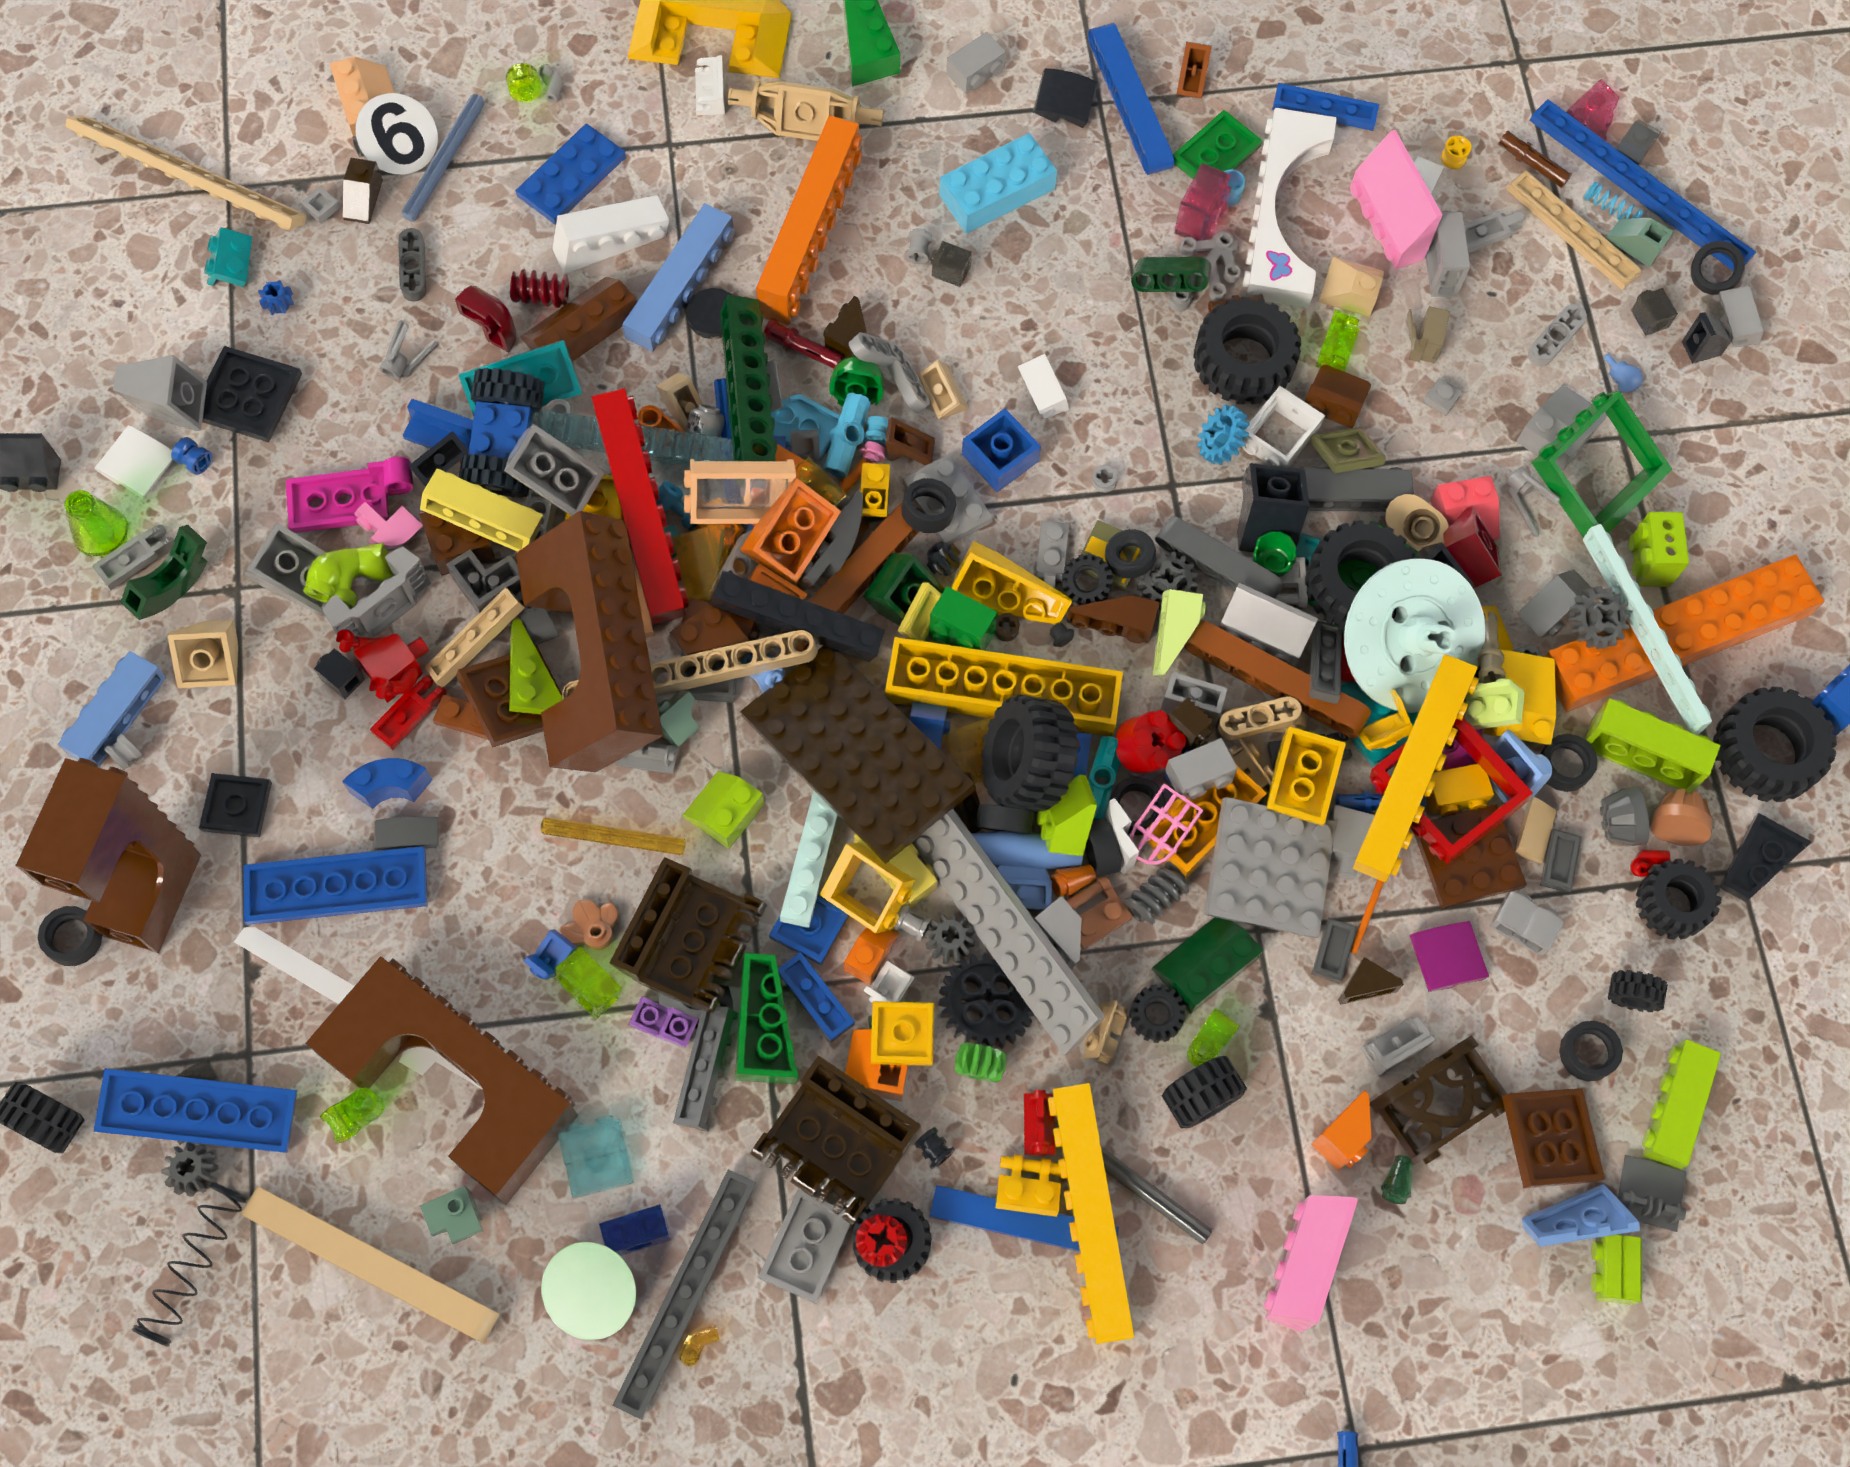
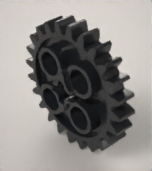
M987 953L983 954L981 961H978L975 954H972L970 964L961 959L959 963L960 969L952 966L950 969L951 976L945 975L943 980L946 986H941L939 994L944 997L939 999L938 1006L946 1007L941 1011L940 1017L950 1018L945 1026L946 1029L956 1027L953 1037L957 1038L963 1034L965 1036L964 1043H969L972 1039L975 1040V1044H982L983 1042L986 1043V1046L993 1047L994 1042H997L1000 1049H1003L1005 1039H1007L1013 1045L1017 1039L1015 1034L1021 1037L1024 1036L1026 1030L1023 1026L1030 1027L1032 1020L1029 1017L1034 1016V1013L996 960H989ZM1002 982L1006 984L1008 991H999L995 987V983ZM974 983L979 990L971 992L966 989L964 984ZM983 998H988V1001L992 1003V1005H987L986 1000H983ZM1007 999H1013L1014 1002L1011 1003L1010 1001H1006V1000H1007ZM961 1000H964V1001H966V1002H968V1003H967V1004H963V1003L961 1002ZM974 1011L979 1014L981 1019L979 1021H972L967 1017L966 1013ZM1005 1011L1010 1015L1011 1019L1001 1020L996 1012Z

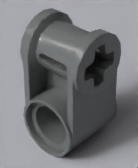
M521 590L516 597L524 606ZM524 606L525 608L519 613L523 621L522 624L534 646L559 636L546 609Z

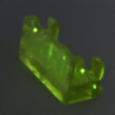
M1335 309L1315 367L1320 368L1325 364L1345 372L1360 329L1356 327L1359 324V319Z
M581 946L555 967V980L595 1020L618 1000L617 995L622 991V987Z

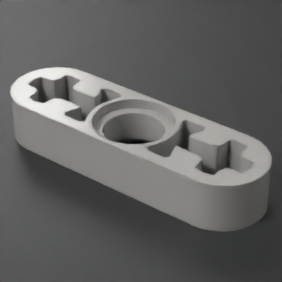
M1576 304L1566 306L1534 341L1528 352V358L1532 364L1540 367L1548 365L1581 329L1587 318L1583 307ZM1576 316L1577 319H1574L1568 326L1566 324L1568 318ZM1554 330L1560 331L1564 335V339L1556 340L1551 336L1550 332ZM1547 345L1549 348L1546 354L1539 355L1538 352Z

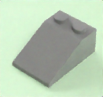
M1562 385L1525 425L1516 442L1536 456H1539V450L1545 445L1552 443L1557 438L1556 434L1564 427L1570 426L1575 421L1574 416L1580 411L1587 409L1591 403L1565 385ZM1603 413L1555 460L1562 471L1606 419V413Z
M276 523L243 575L281 597L321 616L324 615L322 608L326 603L309 597L303 590L312 562L319 555L325 553V551L281 524Z

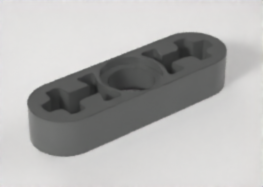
M407 228L398 237L399 283L404 298L415 302L421 300L426 295L425 242L419 230ZM410 239H415L413 241L414 251H410L408 245ZM411 260L420 262L415 269H407L405 265ZM411 279H414L417 285L413 291L409 290L412 287Z

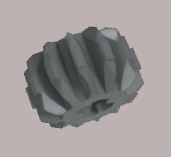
M956 913L952 914L951 920H947L946 915L941 914V923L932 920L930 926L933 930L925 931V937L930 939L926 942V949H935L932 953V958L934 959L943 955V964H948L949 957H953L954 962L958 964L961 960L960 954L964 957L970 956L969 948L975 946V940L970 937L974 935L975 931L973 928H966L968 924L967 918L957 922ZM948 934L954 935L952 943L946 942Z
M187 1142L184 1150L179 1146L174 1147L176 1156L174 1158L166 1156L165 1161L170 1163V1166L161 1170L162 1174L169 1176L165 1181V1185L174 1187V1193L181 1195L185 1192L189 1197L195 1195L196 1188L202 1193L206 1192L207 1188L204 1183L206 1181L210 1183L216 1182V1179L210 1175V1172L219 1169L217 1164L211 1163L216 1157L215 1154L211 1151L206 1152L207 1147L203 1144H199L195 1148L192 1142ZM188 1166L195 1167L192 1173L186 1172Z

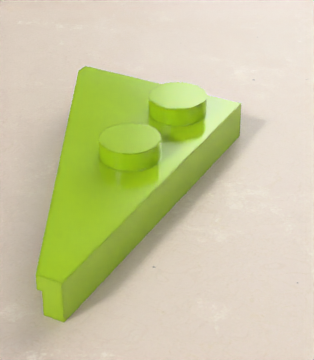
M513 619L511 623L509 711L541 714L544 710L562 701L563 698L521 620Z

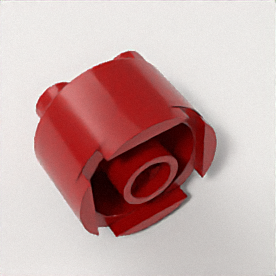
M1162 710L1150 711L1124 721L1116 732V738H1118L1116 754L1125 768L1134 773L1146 774L1165 769L1168 760L1181 755L1182 749L1186 745L1184 734L1179 732L1178 727L1170 721L1168 714Z

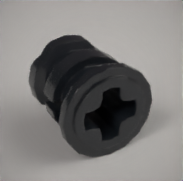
M936 1127L928 1130L914 1143L916 1148L923 1150V1157L930 1159L931 1164L929 1167L931 1169L941 1165L955 1152L954 1147L948 1148L945 1145L947 1141L944 1137L937 1135L938 1130Z

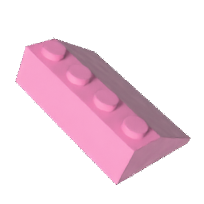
M1396 130L1389 132L1355 171L1352 183L1350 184V190L1353 197L1358 199L1363 216L1371 223L1375 238L1380 240L1384 247L1387 260L1392 262L1396 270L1424 260L1442 218V213Z
M1309 1195L1304 1202H1298L1293 1215V1219L1297 1220L1294 1232L1289 1230L1283 1248L1287 1250L1285 1260H1279L1273 1278L1278 1280L1275 1290H1269L1263 1308L1268 1310L1266 1319L1298 1332H1303L1319 1323L1358 1199L1341 1196Z

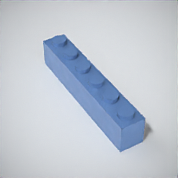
M706 203L703 204L623 322L625 339L652 352L658 344L664 342L667 330L672 323L675 324L678 321L681 309L685 303L688 304L697 285L705 281L709 267L712 263H716L719 260L724 245L731 242L735 233L731 215Z

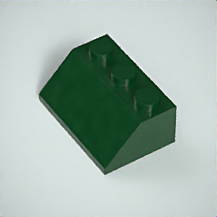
M1214 917L1154 965L1152 970L1170 991L1173 988L1176 990L1175 995L1177 997L1181 995L1183 999L1182 1005H1185L1186 1010L1192 1014L1255 963L1263 950L1243 927L1233 921Z

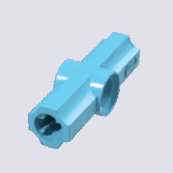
M847 394L838 424L830 431L831 445L823 469L825 471L828 470L836 477H847L856 447L864 440L863 425L871 404L869 398L861 394Z

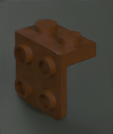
M1324 364L1320 367L1313 384H1311L1304 402L1324 414V418L1353 428L1371 388V384L1364 379Z

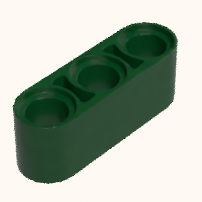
M1144 257L1139 259L1135 265L1131 284L1139 292H1199L1208 286L1212 266L1209 260L1204 257Z

